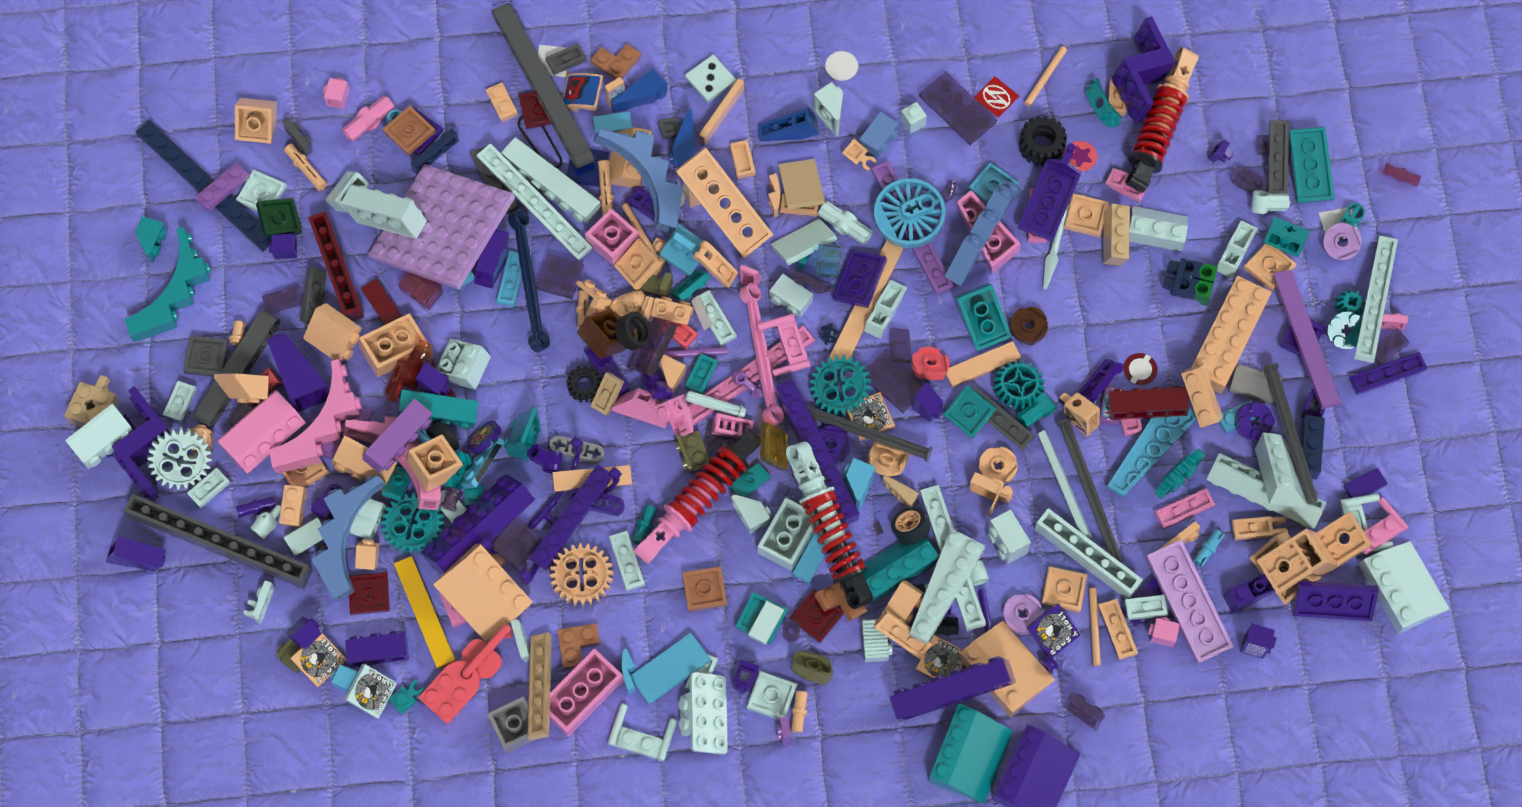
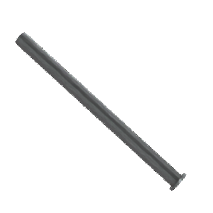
M1271 363L1263 369L1268 375L1307 504H1315L1318 501V497L1280 379L1279 365Z
M806 405L814 420L840 427L850 433L921 457L926 462H928L931 456L932 447L926 448Z
M1070 418L1061 420L1057 423V426L1061 428L1107 551L1112 557L1121 562V553L1070 424L1072 420Z

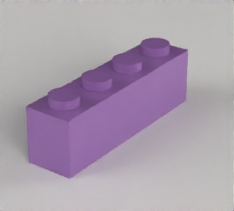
M414 399L364 452L362 460L379 474L384 470L388 471L394 464L393 460L397 456L400 458L405 453L409 442L413 444L417 440L421 429L426 430L432 423L430 419L433 413Z

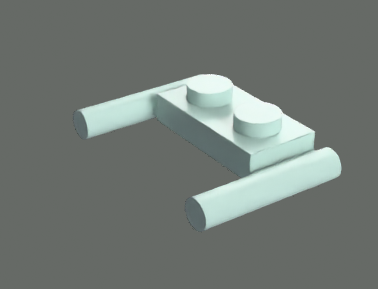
M1375 493L1340 500L1342 516L1351 511L1364 531L1367 530L1368 526L1361 504L1379 501V494ZM1387 541L1371 552L1392 548L1393 543L1392 541Z

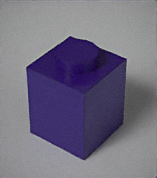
M295 234L272 235V242H269L268 247L269 253L273 254L275 260L297 258V239Z
M305 617L298 620L286 632L295 645L303 650H306L322 633L318 629L320 627L313 618L308 619Z

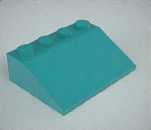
M958 704L928 782L985 804L1013 730L974 709Z

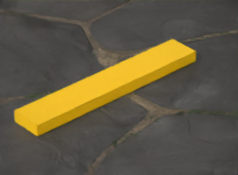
M412 556L394 563L437 670L456 662Z

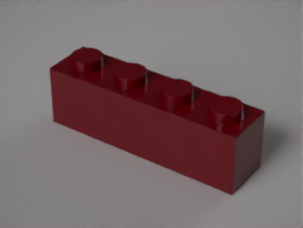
M1172 386L1171 388L1164 389L1162 387H1153L1145 390L1134 388L1127 391L1123 389L1109 391L1110 420L1188 415L1189 405L1186 387Z

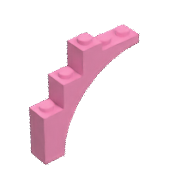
M339 359L331 361V388L326 403L318 417L299 436L284 445L269 450L272 468L277 474L322 463L321 455H324L321 444L340 440V432H343L341 421L360 416L359 409H362L360 398H356L354 393L351 392L350 385L345 380V376H348L346 366L342 365Z
M385 417L384 423L359 421L356 419L346 420L344 436L373 444L397 417ZM418 440L413 444L409 442L405 453L400 458L397 456L395 459L404 467L414 483L418 498V509L438 510L441 486L428 492L425 490L407 463L408 451L421 445Z

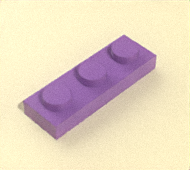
M237 163L233 164L195 196V201L207 212H210L250 178L249 173Z

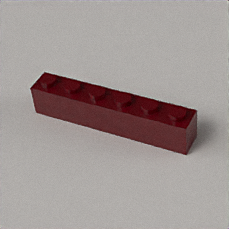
M326 211L308 217L343 315L351 321L364 318Z

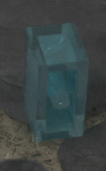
M819 244L818 250H814L813 269H816V276L839 277L841 246Z

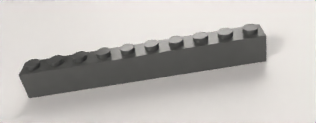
M135 494L131 495L123 510L127 517L299 588H305L312 574V570L307 564Z

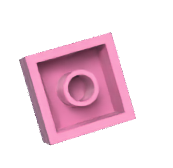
M610 209L585 233L586 241L610 264L614 265L639 238V232L613 209Z

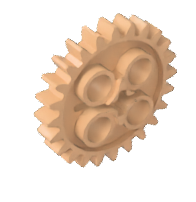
M579 543L577 549L574 545H571V551L564 548L565 554L558 553L560 560L554 559L553 563L556 566L550 567L551 571L554 572L550 574V579L554 580L551 582V585L556 587L554 589L555 594L560 593V599L566 597L567 604L573 600L574 606L581 602L582 607H584L585 601L592 605V599L599 602V595L606 596L604 589L610 590V586L607 583H613V579L610 576H613L614 572L609 570L612 568V563H607L609 557H603V550L597 553V546L591 550L589 544L586 545V548H583L582 544ZM581 558L583 559L584 591L580 590L581 581L579 576V560ZM588 562L596 563L594 568L586 567ZM575 563L577 566L574 569H568L567 565ZM591 580L597 582L594 587L587 586V583ZM572 581L577 583L575 588L567 587L568 583Z

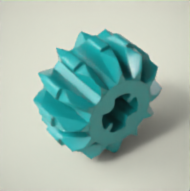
M1352 288L1348 292L1343 290L1336 297L1334 308L1338 309L1337 313L1348 310L1361 317L1366 301H1363L1365 295L1359 296V290L1353 293Z

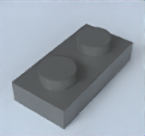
M579 43L546 57V62L553 75L587 61V57Z
M289 118L284 120L282 123L285 131L305 156L312 153L310 147L312 143L306 135L302 136L296 122L292 123Z

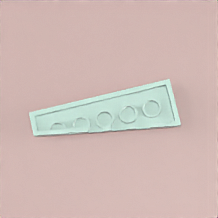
M951 528L912 625L911 637L925 644L929 643L983 554L985 545Z

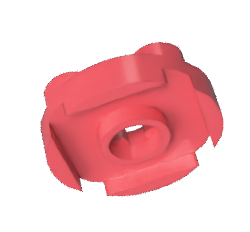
M922 347L913 354L911 367L918 379L943 380L950 366L948 356L939 353L940 350L937 348Z

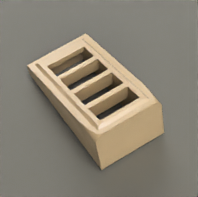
M889 476L883 477L882 484L906 508L914 506L918 499V492Z

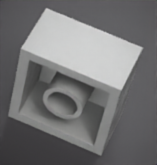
M524 696L487 713L505 754L535 741H530L528 738L529 706Z

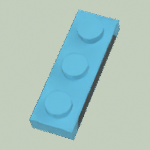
M500 437L497 440L493 439L490 442V447L480 452L473 459L472 466L465 472L464 479L460 483L465 489L478 486L504 444Z

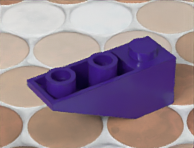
M1262 574L1228 589L1223 598L1231 613H1235L1276 591L1266 575Z

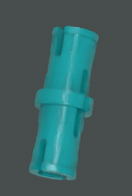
M645 505L642 516L636 523L637 528L631 540L633 543L639 545L645 539L648 531L651 530V523L657 511L655 507Z

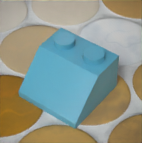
M853 458L852 463H848L845 468L843 480L846 481L845 485L858 512H860L874 480L875 466Z

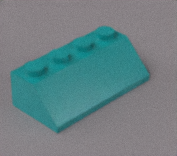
M926 538L912 545L898 542L864 563L868 570L863 575L872 592L873 604L895 591L902 581L906 580L909 582L937 564L940 556Z

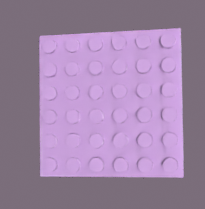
M424 164L403 197L412 199L427 220L418 238L414 239L383 230L368 256L378 262L459 290L515 199V196L511 192Z

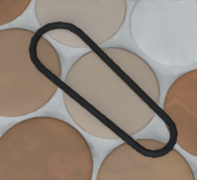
M522 115L518 120V128L534 151L541 156L520 126V122L523 119ZM542 125V129L560 160L559 164L555 166L558 169L562 165V158L546 128Z

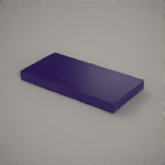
M1299 581L1293 607V616L1372 621L1379 588L1374 585Z

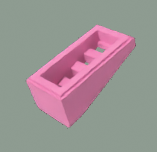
M741 265L740 284L748 285L749 283H754L759 286L762 280V275L759 271Z
M716 413L713 417L711 434L740 438L744 434L742 433L743 424L746 425V432L748 428L753 430L754 421ZM720 421H722V428H719ZM729 422V423H730V429H729V430H726V429H727V423ZM735 423L738 424L737 432L734 431Z

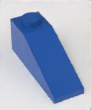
M652 68L611 101L612 111L618 112L654 103L656 100L664 98L668 92L667 83Z
M809 108L758 124L760 141L802 140L819 134L818 119Z
M692 109L687 110L672 147L673 152L669 153L670 164L674 163V168H679L695 155Z

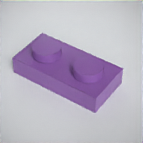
M781 717L780 724H777L776 729L778 741L782 740L783 746L791 745L788 717Z

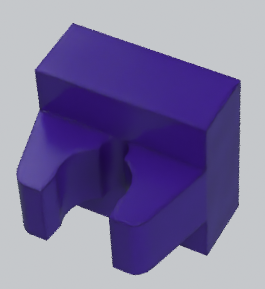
M1224 139L1216 144L1208 159L1213 163L1217 160L1226 163L1233 156V152L1228 149L1230 143Z

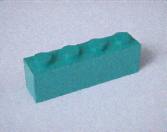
M401 390L397 417L416 399L433 413L430 419L432 422H441L447 427L456 425L464 430L474 428L479 401Z

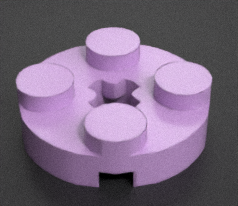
M1337 223L1331 226L1324 235L1323 240L1326 253L1334 260L1340 261L1353 258L1360 250L1362 243L1360 232L1357 228L1347 223ZM1339 237L1347 238L1348 242L1345 243V247L1337 244Z
M1014 595L1006 602L1002 617L1005 624L1012 631L1024 635L1029 633L1026 627L1042 615V607L1039 601L1031 595ZM1025 609L1027 611V617L1020 618L1019 612L1017 611H1024Z

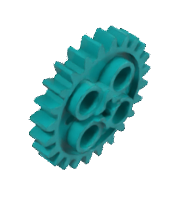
M835 355V360L833 361L828 357L827 364L821 361L823 367L816 366L815 368L818 373L811 374L815 380L809 381L813 385V387L809 388L810 392L814 393L811 397L813 400L817 399L815 402L816 406L821 405L820 409L822 411L827 409V412L830 414L834 411L836 416L839 415V412L846 416V411L848 410L853 414V408L860 410L859 404H866L863 398L870 397L866 391H872L871 387L868 386L872 381L867 378L870 374L869 372H864L866 370L865 365L860 366L859 360L854 363L852 356L847 360L845 355L842 356V359ZM837 370H840V377H841V381H842V383H843V385H842V392H843V395H844V401H843V402H841V393H840V390H839V388H838V386H839V379H838V375H837ZM847 372H853L851 378H844ZM828 375H835L832 381L825 380ZM849 390L856 391L854 396H846ZM830 393H837L836 398L833 400H829L828 395Z
M1198 448L1189 456L1186 455L1175 464V470L1171 468L1164 476L1161 485L1157 487L1154 493L1161 500L1170 492L1174 493L1185 483L1184 479L1188 480L1198 469L1197 467L1205 457V454Z
M415 493L412 494L411 498H408L407 494H405L404 500L401 499L398 503L391 501L392 508H385L388 514H382V518L385 521H381V526L385 528L381 529L382 534H386L384 540L389 541V546L395 545L396 552L402 549V553L405 555L407 550H409L411 556H413L414 551L417 550L418 554L421 555V549L436 539L442 531L441 528L445 527L444 522H442L444 516L440 514V507L438 510L419 509L415 517L416 524H413L415 511L418 509V498H416ZM405 510L411 511L407 516L402 515V512ZM423 515L430 516L426 521L420 519ZM413 524L410 539L407 540L406 538L410 533V525ZM398 528L405 529V531L401 534L396 533V530ZM417 533L424 534V536L419 539L414 537Z

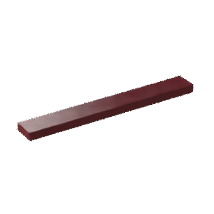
M377 278L360 288L384 325L402 317ZM425 349L419 351L422 356L428 355ZM416 354L408 359L413 368L415 367ZM432 361L431 366L436 369L437 367ZM450 387V391L447 396L457 398Z

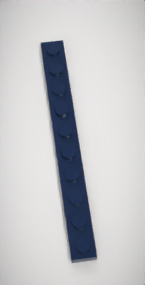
M150 120L136 131V134L198 193L214 181ZM228 195L214 207L261 252L268 248L269 242H272V237L264 238L261 223L231 195Z

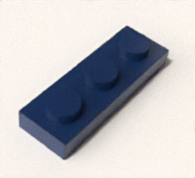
M453 128L444 132L440 139L428 145L421 155H416L410 163L412 171L418 175L424 164L430 166L459 141L457 132Z

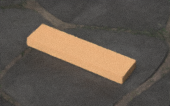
M737 79L699 133V141L702 145L705 146L744 91L743 80Z
M1012 341L950 367L946 377L951 387L954 388L1000 369L1002 365L1006 366L1008 361L1011 364L1015 359L1019 361L1021 356Z
M630 465L614 466L622 473L620 481L616 486L632 485ZM603 467V468H605L606 470L610 471L613 467ZM594 468L553 472L554 492L572 491L575 488H580ZM612 480L607 485V487H609L613 483Z

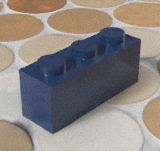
M1305 415L1301 423L1300 443L1311 478L1317 479L1321 473L1325 418Z

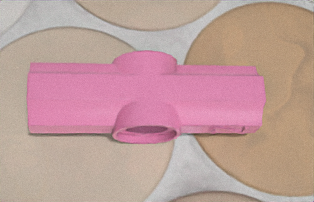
M382 96L370 107L362 108L357 113L356 118L342 129V132L349 141L354 142L366 131L376 129L381 119L395 109L393 103L387 96Z

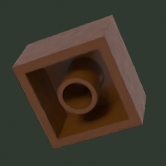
M612 309L586 317L577 331V334L600 359L626 350L616 336L615 327L619 317ZM630 330L631 335L634 337L635 334Z

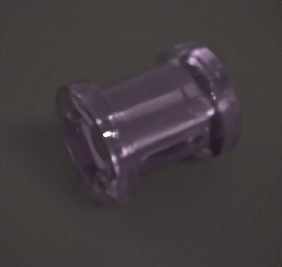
M447 487V494L440 506L446 510L456 512V505L463 492L453 487Z
M793 620L787 621L783 625V638L787 642H796L800 637V625ZM790 628H792L794 631V634L792 635L789 632Z

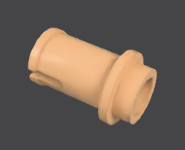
M234 321L232 335L229 336L230 344L233 346H238L243 339L246 323H243V321Z

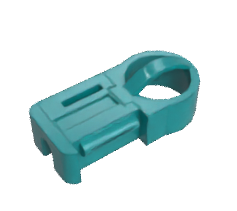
M1358 203L1350 204L1339 223H1347L1354 227L1358 226L1365 215L1364 207ZM1355 209L1352 215L1350 216L1349 210ZM1360 211L1361 217L1354 218L1357 212Z

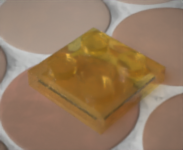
M768 422L761 423V461L780 471L788 470V459L786 456L788 433Z

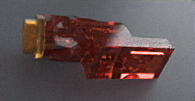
M419 340L418 344H415L407 362L397 361L384 392L389 401L396 402L397 397H400L401 390L403 389L402 386L413 389L418 387L416 378L424 363L426 362L431 365L432 344Z

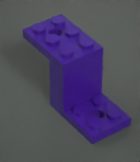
M1152 16L1145 18L1133 37L1135 44L1139 47L1142 54L1124 58L1111 77L1134 123L1141 122L1153 105V101L1145 86L1162 82L1175 64V60Z
M133 386L128 390L131 395L129 400L146 422L112 446L115 453L112 455L133 483L136 484L145 498L150 497L152 501H155L159 496L139 470V467L148 461L147 455L151 454L148 448H155L152 445V441L158 442L157 435L164 437V430L169 434L170 431L136 387Z

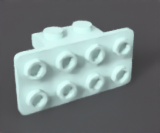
M691 673L690 692L680 696L679 700L681 736L691 735V749L694 752L726 754L728 751L726 678L720 675Z

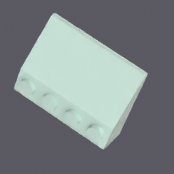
M1411 541L1380 551L1364 559L1359 565L1369 585L1378 586L1377 599L1397 634L1449 610L1447 603Z

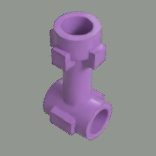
M744 371L733 372L732 380L734 384H742L752 392L750 396L760 399L763 396L762 385L758 384L756 386L749 381Z

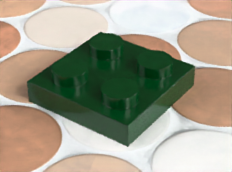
M294 198L257 201L256 208L264 238L280 234H301L302 228Z

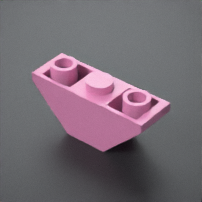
M640 388L619 396L611 411L662 428H666L669 423L666 422L661 425L654 406L663 403L661 399H653L648 391Z

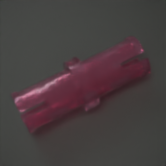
M1386 163L1382 172L1384 175L1397 179L1400 183L1402 181L1418 187L1422 177L1406 171V168L1401 169Z

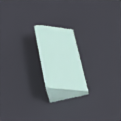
M318 517L283 537L294 556L323 540L317 529L322 526Z

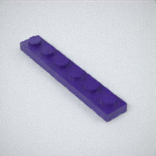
M599 464L595 466L531 555L530 561L545 571L549 568L612 480L608 470Z

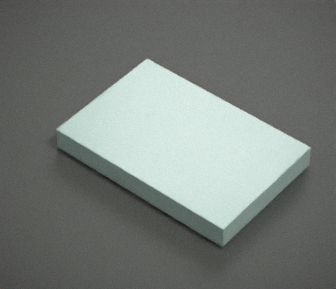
M819 218L773 242L771 246L787 265H791L819 250L821 245L833 243L837 240V237Z

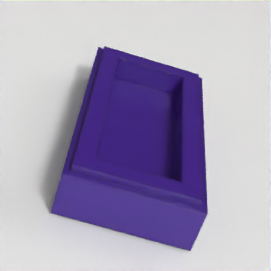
M1376 468L1346 483L1343 487L1349 497L1354 498L1370 495L1387 486L1388 483L1379 469Z

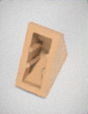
M661 353L659 354V362L665 382L674 393L686 373V365Z

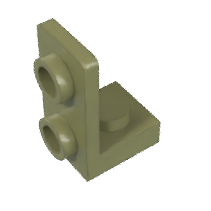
M665 272L663 278L652 274L639 290L659 297H668L673 285V274Z

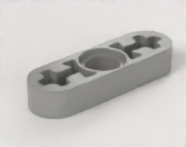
M555 436L551 439L550 450L561 452L563 457L575 458V454L572 453L573 446L570 444L572 439L562 436ZM558 442H561L562 446L564 447H559V449H556L555 445H557ZM583 442L581 446L583 451L580 453L579 461L592 464L601 463L605 457L603 448L596 444ZM586 448H588V452H589V453H587V457H585ZM598 451L600 456L593 458V455L590 453Z

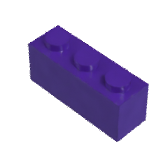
M400 630L391 631L390 634L386 635L373 633L370 637L364 638L362 636H353L349 640H345L347 663L350 668L361 667L362 664L368 666L409 660L407 636L405 632Z

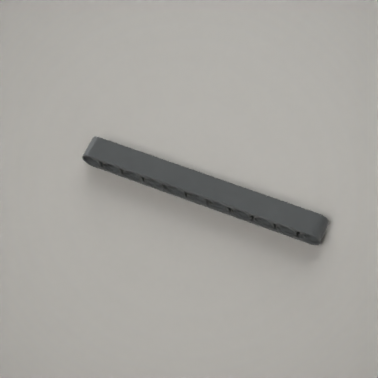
M507 3L492 9V15L532 90L537 92L535 95L573 165L578 169L594 162L591 150L511 5Z

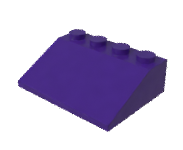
M1027 724L993 801L1006 807H1057L1080 753L1048 733Z

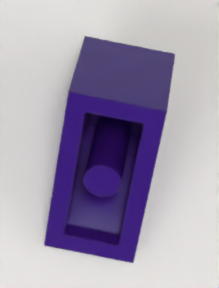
M425 362L416 378L420 391L447 396L450 391L448 378Z
M926 382L914 396L912 409L931 423L934 418L938 419L942 414L943 401Z

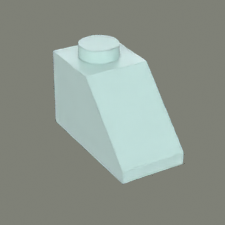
M735 494L731 496V503L749 534L770 524L772 514L767 506L764 507L760 501Z

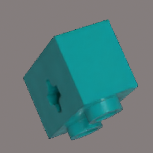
M1274 217L1264 243L1299 257L1310 231Z

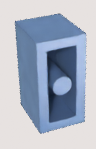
M880 112L861 136L859 143L868 150L867 153L878 158L880 154H884L887 151L888 143L891 140L894 141L898 136L899 123Z

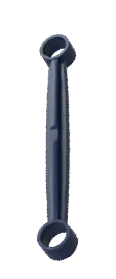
M518 209L509 214L508 223L516 233L523 286L533 333L529 337L528 343L534 352L539 353L550 346V339L542 330L534 271L525 227L529 224V216L524 210Z

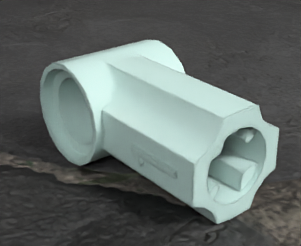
M1266 191L1253 192L1251 211L1254 213L1265 214L1268 211H1287L1290 206L1288 194H1270Z

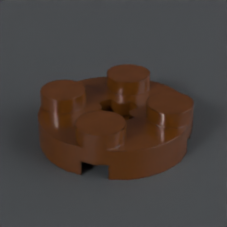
M1036 307L1020 308L1013 314L1010 322V332L1019 342L1032 346L1040 342L1047 334V317L1040 309ZM1032 322L1033 329H1027L1024 323Z

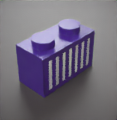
M1251 623L1244 635L1240 652L1263 659L1267 653L1270 654L1271 649L1275 646L1277 638L1274 637L1275 630Z

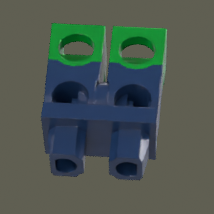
M1181 258L1180 262L1169 260L1167 272L1177 275L1176 278L1165 276L1162 288L1172 291V296L1189 298L1208 306L1218 266Z

